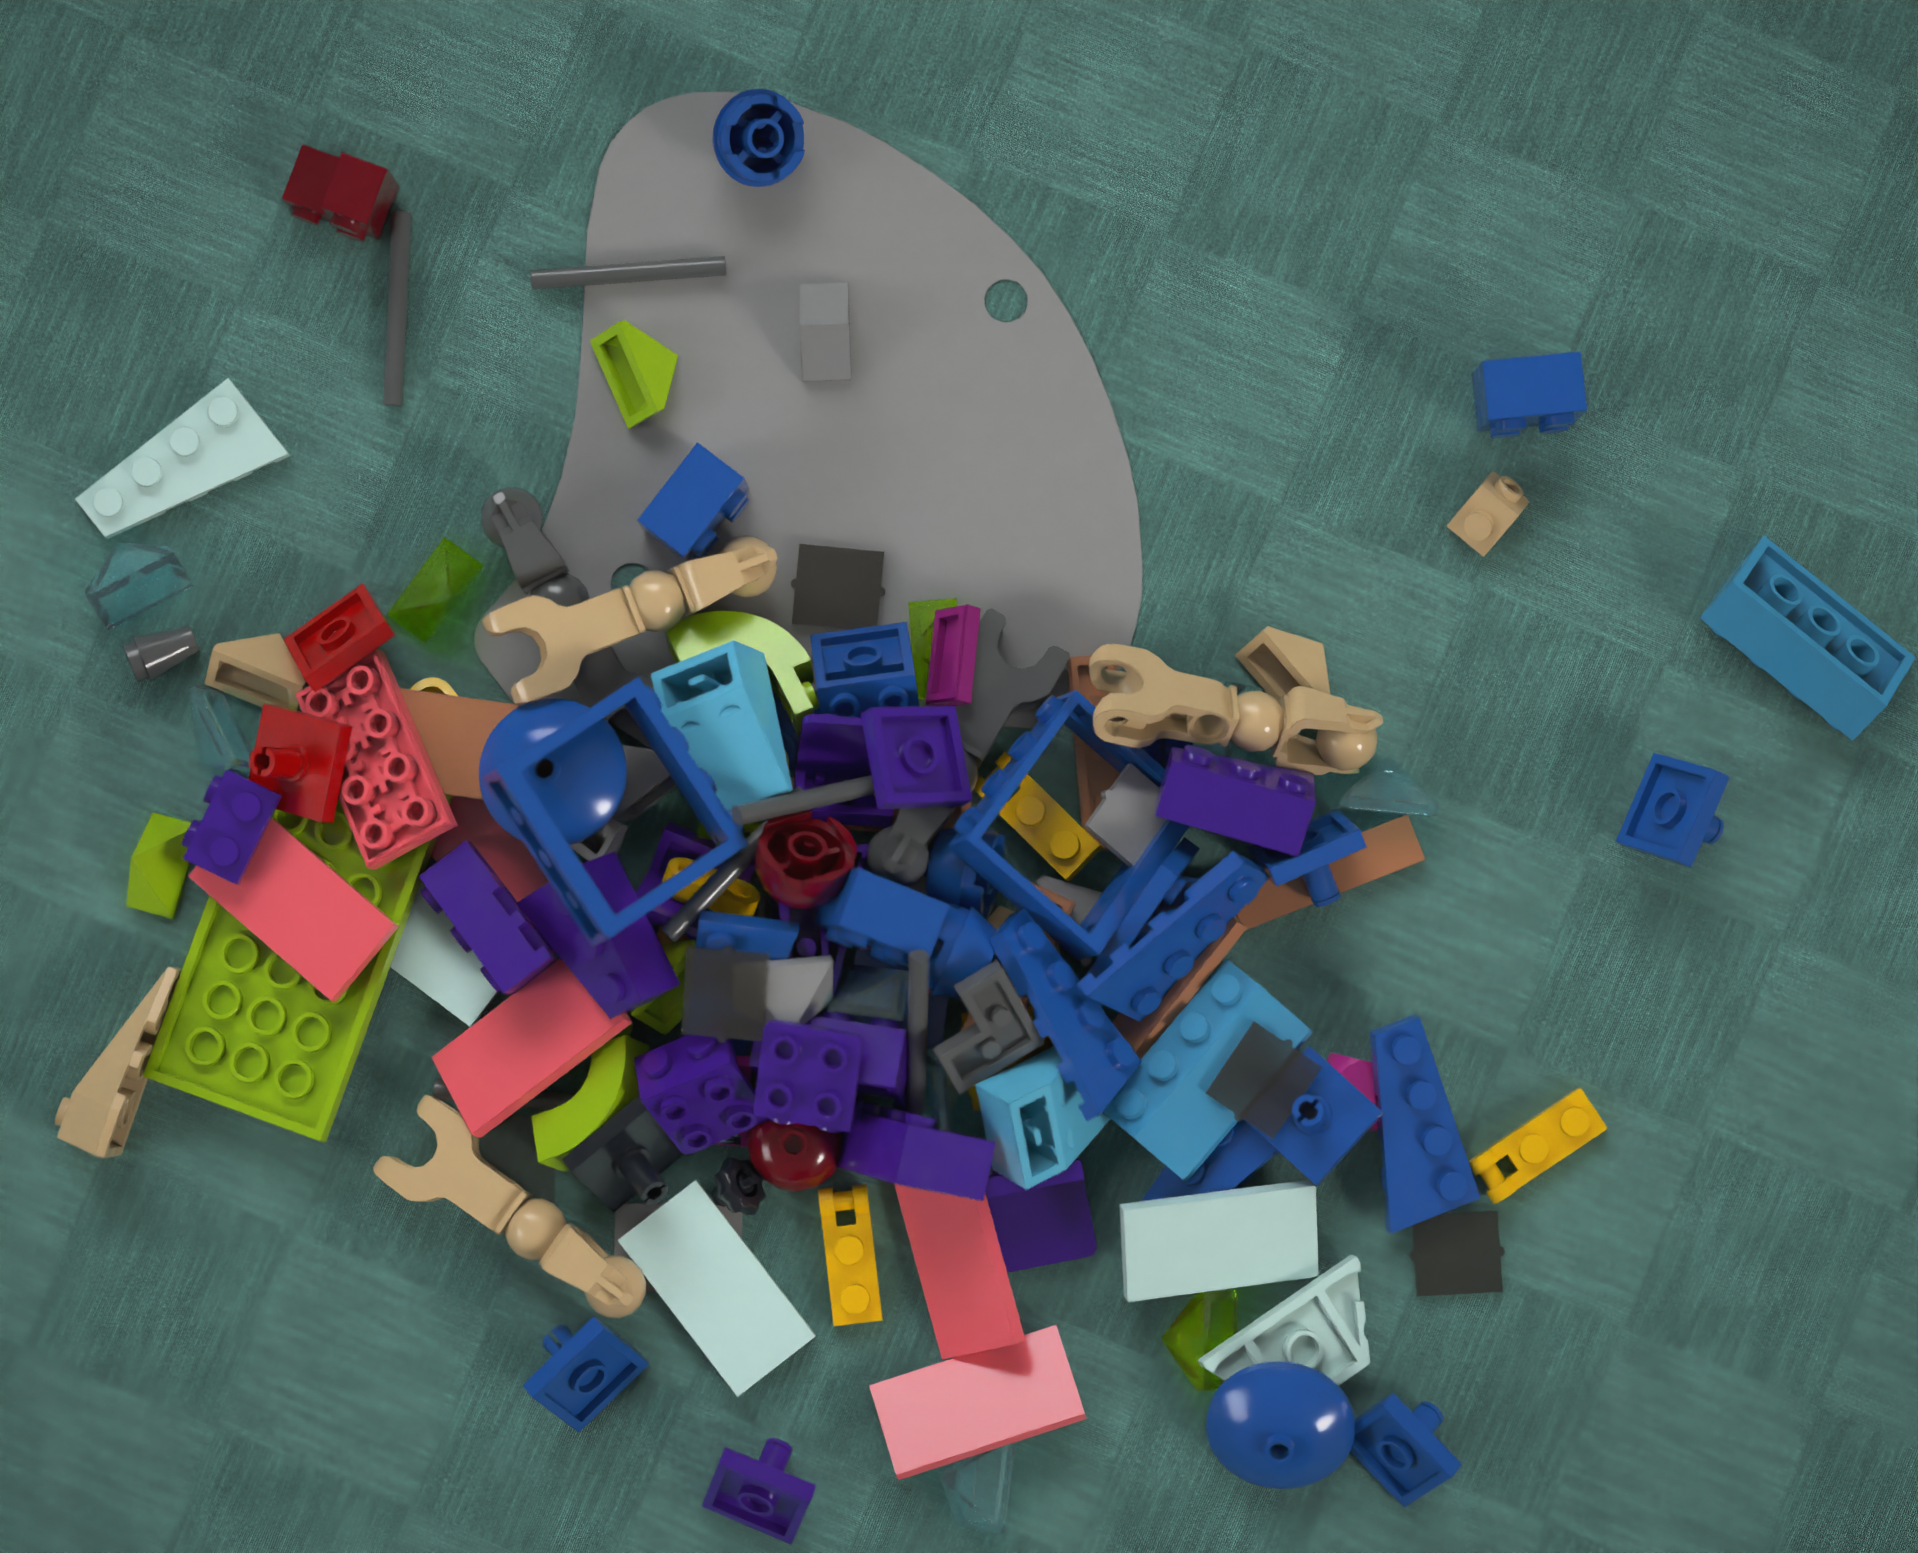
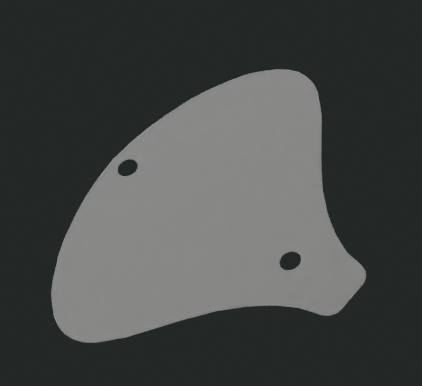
M692 92L670 97L644 108L628 121L610 143L599 167L587 229L585 266L725 256L726 275L584 286L582 347L575 419L562 477L542 532L564 559L569 569L568 574L578 578L587 588L590 599L610 592L613 574L619 567L627 563L643 565L649 571L660 570L664 572L684 563L682 559L646 533L637 519L698 442L743 476L749 488L746 492L747 498L750 500L733 523L725 519L716 531L717 537L720 540L708 556L717 555L723 545L734 537L749 535L761 539L771 548H774L778 559L776 561L777 571L775 580L769 589L760 595L746 598L730 593L693 615L713 611H737L757 615L779 625L802 645L810 657L814 682L811 683L814 691H817L810 635L907 622L919 707L927 706L926 693L935 611L966 604L981 608L980 620L985 612L991 608L1005 616L1006 624L1002 629L997 645L1001 657L1009 665L1018 668L1034 666L1045 655L1048 648L1052 646H1058L1067 651L1070 657L1092 655L1098 648L1106 644L1131 646L1142 600L1143 562L1138 502L1129 459L1110 400L1093 358L1078 329L1044 274L1013 239L974 203L937 175L884 141L844 121L793 103L791 104L798 110L804 121V156L800 164L790 175L780 182L766 187H751L732 179L723 170L714 152L712 144L714 123L723 106L731 98L739 94L737 92ZM1000 280L1017 282L1024 288L1027 294L1028 304L1025 312L1019 319L1012 322L995 320L988 314L985 307L984 298L987 290L992 284ZM848 283L851 349L850 381L803 382L800 343V284ZM624 320L678 355L664 410L628 429L590 343L591 339L617 322ZM517 579L513 581L483 615L474 634V645L479 659L513 703L511 688L519 680L537 671L541 661L540 647L531 636L522 632L504 634L499 637L490 636L486 632L482 620L489 613L529 596V594L524 593ZM646 630L642 634L630 638L669 665L675 664L668 650L664 631L651 632ZM618 643L615 644V645H612L613 650L616 648V646L618 645ZM1067 664L1050 696L1059 697L1069 693ZM1117 665V671H1120L1122 667ZM572 682L563 691L543 699L559 698L579 703V692L575 683ZM1040 707L1029 712H1017L1010 716L1004 727L1034 728L1039 721L1035 714Z

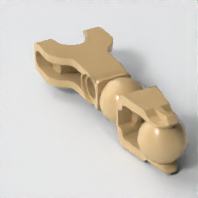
M749 535L738 536L726 542L717 555L681 563L667 572L660 570L646 571L634 578L629 587L628 585L579 604L569 607L559 606L550 599L532 595L489 613L482 620V623L490 636L499 637L504 634L522 632L531 636L540 647L541 661L537 671L519 680L511 688L514 703L516 705H524L557 694L569 687L579 673L581 661L589 654L638 636L646 630L651 632L668 631L679 624L683 616H691L730 593L746 598L760 595L769 589L775 580L777 571L776 561L778 558L774 548H771L761 539Z
M1120 644L1101 646L1092 654L1089 660V673L1092 684L1097 690L1108 694L1101 699L1093 712L1094 731L1100 739L1106 742L1132 748H1142L1153 744L1157 739L1169 738L1204 745L1219 743L1220 746L1227 747L1230 740L1234 746L1247 752L1265 751L1270 748L1271 757L1275 758L1277 767L1314 773V775H1324L1328 772L1348 775L1359 773V768L1367 764L1376 752L1378 735L1375 728L1383 724L1382 715L1374 710L1348 705L1344 698L1305 686L1294 687L1287 695H1282L1279 702L1275 697L1260 690L1243 692L1237 695L1236 686L1229 685V687H1225L1221 682L1175 671L1168 667L1162 659L1146 649ZM1119 665L1123 667L1126 672L1107 670L1104 668L1106 666ZM1114 717L1126 718L1125 720L1119 722H1113L1109 720ZM1305 728L1318 729L1316 740L1298 735L1301 729Z
M426 1094L417 1105V1113L436 1133L438 1146L433 1158L424 1166L414 1167L403 1162L398 1157L382 1156L373 1167L375 1175L409 1201L433 1202L446 1198L496 1234L505 1235L509 1247L518 1256L527 1260L540 1261L539 1265L546 1272L584 1291L588 1304L596 1313L607 1318H622L632 1314L641 1305L646 1294V1280L640 1267L634 1261L624 1256H610L586 1231L574 1224H566L563 1213L554 1203L542 1198H532L533 1195L482 1157L479 1150V1137L471 1134L458 1110L434 1096Z

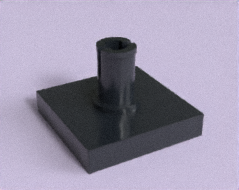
M637 1096L562 1160L569 1170L614 1213L636 1194L646 1205H653L662 1200L668 1192V1186L660 1177V1174L684 1154L680 1152L641 1102V1098Z

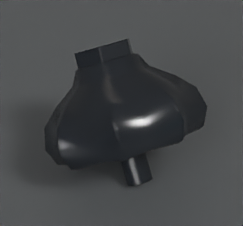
M727 1157L722 1163L721 1170L714 1175L716 1186L712 1190V1198L716 1205L726 1206L732 1213L741 1212L746 1215H755L760 1203L766 1198L762 1186L763 1179L753 1168L749 1160Z

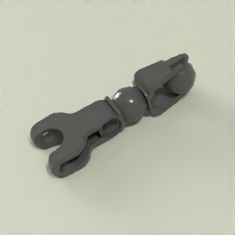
M517 487L502 488L490 495L481 509L480 522L484 534L492 543L505 548L515 577L524 593L529 594V596L534 595L550 599L559 606L565 607L589 600L587 588L578 578L568 574L569 569L564 559L540 530L543 513L536 498L530 492ZM612 646L585 656L581 661L579 673L573 681L579 692V703L589 708L637 677L641 679L644 685H648L654 690L652 678L625 670ZM622 705L605 716L604 719L610 724V720L619 711L626 710V707Z
M992 608L987 610L979 621L971 704L956 707L971 792L974 790L978 779V769L1007 720L1017 712H1029L1040 707L1049 698L1070 657L1067 651L1058 646H1052L1048 648L1045 655L1034 666L1018 668L1009 665L1001 657L997 645L1002 629L1006 624V618L1003 614ZM955 807L901 808L894 826L880 830L870 841L867 849V863L872 874L902 886H908L918 881L926 872L929 863L928 846L945 827Z

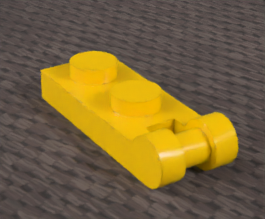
M1006 752L995 761L998 766L985 779L982 776L977 779L974 790L982 798L985 794L981 792V788L986 780L998 769L1003 770L1011 760V757ZM1027 774L1019 784L1021 789L1006 802L998 814L1069 882L1103 847Z
M1578 1087L1468 1162L1474 1176L1479 1174L1489 1188L1486 1194L1492 1203L1497 1204L1608 1128L1583 1090ZM1507 1155L1516 1171L1504 1177L1496 1162Z
M867 1183L852 1185V1190L833 1192V1187L818 1189L833 1325L841 1326L882 1321ZM855 1209L856 1224L837 1226V1211Z

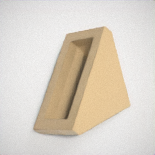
M1267 626L1235 654L1237 659L1267 694L1275 697L1278 702L1282 695H1287L1294 687L1305 686L1330 694L1323 643Z
M280 633L216 644L212 649L205 684L262 708L263 704H273L299 711L300 705L295 694L305 688L306 681Z

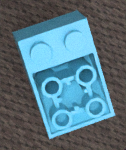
M733 640L651 673L654 691L662 704V713L671 727H676L685 736L689 745L688 753L698 768L704 769L711 776L717 789L715 794L726 810L732 811L733 806L776 797L793 790L764 652Z
M1055 1046L975 1084L986 1139L996 1142L992 1168L1025 1190L1066 1170L1110 1120L1102 1112L1101 1115L1086 1122L1078 1107L1084 1103L1074 1081L1065 1083L1056 1066L1063 1061Z

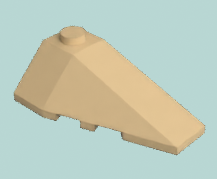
M168 967L73 1090L71 1098H63L55 1117V1125L61 1126L57 1135L58 1139L101 1158L122 1155L148 1078L143 1077V1073L182 971L181 968Z

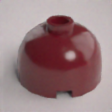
M805 810L774 817L767 821L763 827L762 834L758 838L756 871L764 889L775 900L790 907L809 909L821 907L838 896L851 869H854L857 849L851 832L838 820L828 816L826 823L822 820L811 818L812 811Z
M769 1119L749 1129L747 1149L751 1164L760 1177L778 1189L794 1192L816 1188L830 1178L837 1169L836 1165L840 1158L842 1146L841 1132H826L818 1129L817 1126L800 1123L780 1124Z

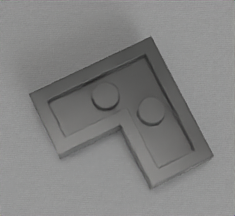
M997 960L954 985L975 1023L933 1048L934 1053L959 1095L1045 1043Z

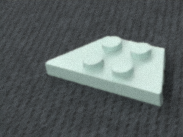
M1349 1255L1197 1360L1201 1367L1225 1381L1236 1372L1252 1365L1276 1361L1291 1362L1311 1367L1331 1378L1339 1386L1370 1364L1368 1340L1363 1331L1366 1322L1364 1301L1360 1300L1358 1272H1361L1360 1261L1356 1256Z

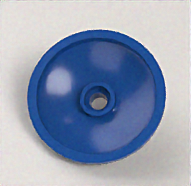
M559 698L540 699L524 704L511 711L496 725L484 745L479 765V783L483 800L495 821L505 831L519 840L522 839L482 778L590 709L583 704ZM602 718L522 770L521 773L568 845H573L596 834L610 821L617 811L626 788L627 762L624 748L612 726ZM550 760L554 766L553 773L548 778H541L538 768L542 762Z
M1276 1361L1249 1366L1226 1379L1216 1390L1210 1401L1206 1419V1431L1210 1447L1217 1459L1237 1477L1266 1488L1294 1489L1321 1481L1342 1465L1353 1445L1355 1418L1349 1399L1331 1378L1305 1365ZM1275 1444H1283V1445H1285V1446L1279 1447V1446H1274V1445H1275Z

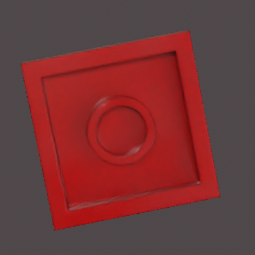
M362 583L283 640L303 678L312 690L316 692L395 636V633L376 600Z
M263 704L255 748L249 757L250 773L248 779L283 795L276 808L277 810L319 822L333 823L353 726L279 705Z

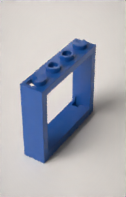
M639 677L482 778L592 947L608 940L748 845L743 836V826H738L734 823L731 811L725 809L715 794L717 789L713 779L704 769L698 768L688 753L689 745L685 736L676 727H671L661 711L662 704L658 695L650 686L644 685ZM624 705L717 847L615 915L521 771Z
M1074 690L1059 697L1052 695L1040 706L1035 714L1039 721L1030 733H1023L1010 747L1008 754L1012 757L1003 770L998 769L986 780L981 788V792L985 794L976 808L974 806L970 807L957 820L954 825V830L957 831V834L947 847L1018 909L1024 907L1036 924L1077 960H1081L1101 953L1161 864L1187 831L1189 825L1166 819L1134 866L1129 867L1123 863L1080 925L980 839L1063 724L1071 729L1120 774L1127 764H1132L1160 788L1165 768L1142 748H1132L1100 739L1093 727V712L1096 707L1077 690Z

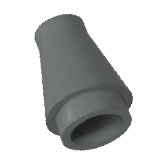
M189 625L179 629L132 637L133 642L122 646L137 682L147 678L152 682L189 656L200 652Z

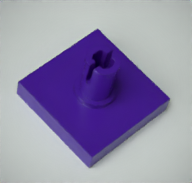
M956 706L870 707L861 713L878 809L961 807L973 801Z
M769 1438L758 1460L727 1447L724 1448L701 1507L792 1545L817 1485L786 1473L785 1469L793 1449L788 1443L780 1439Z

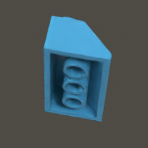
M1765 535L1735 569L1700 616V619L1708 624L1716 635L1729 641L1744 653L1756 667L1765 670L1785 686L1792 696L1802 700L1821 715L1832 728L1842 732L1852 741L1888 705L1916 658Z
M1226 958L1142 1057L1141 1064L1104 1109L1103 1113L1187 1183L1311 1036L1313 1031L1262 986Z

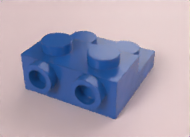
M907 622L810 635L820 714L857 718L870 707H919Z

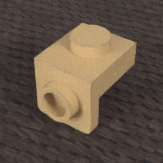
M1492 471L1451 519L1447 527L1484 557L1528 505L1529 500L1524 496L1522 488L1513 479L1507 476H1500Z

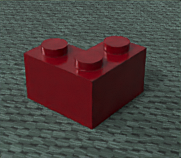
M302 144L282 200L288 207L293 208L291 212L292 217L316 226L319 225L320 219H323L336 227V232L340 235L358 242H364L366 236L377 240L380 239L399 185L387 168L341 152L340 157H336Z

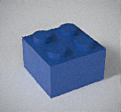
M1581 351L1482 361L1472 373L1478 432L1490 431L1491 438L1519 436L1520 430L1533 426H1539L1540 434L1568 431L1569 426L1574 425L1575 421L1587 411Z
M697 442L637 521L646 533L684 562L693 560L696 557H707L720 540L717 537L716 531L725 519L733 523L750 500L746 494L749 488L743 476Z
M856 868L851 869L838 896L829 903L819 907L813 925L827 930L824 938L848 948L856 946L865 949L868 946L871 948L870 957L893 966L901 964L909 967V954L914 950L926 951L929 954L930 960L950 905Z

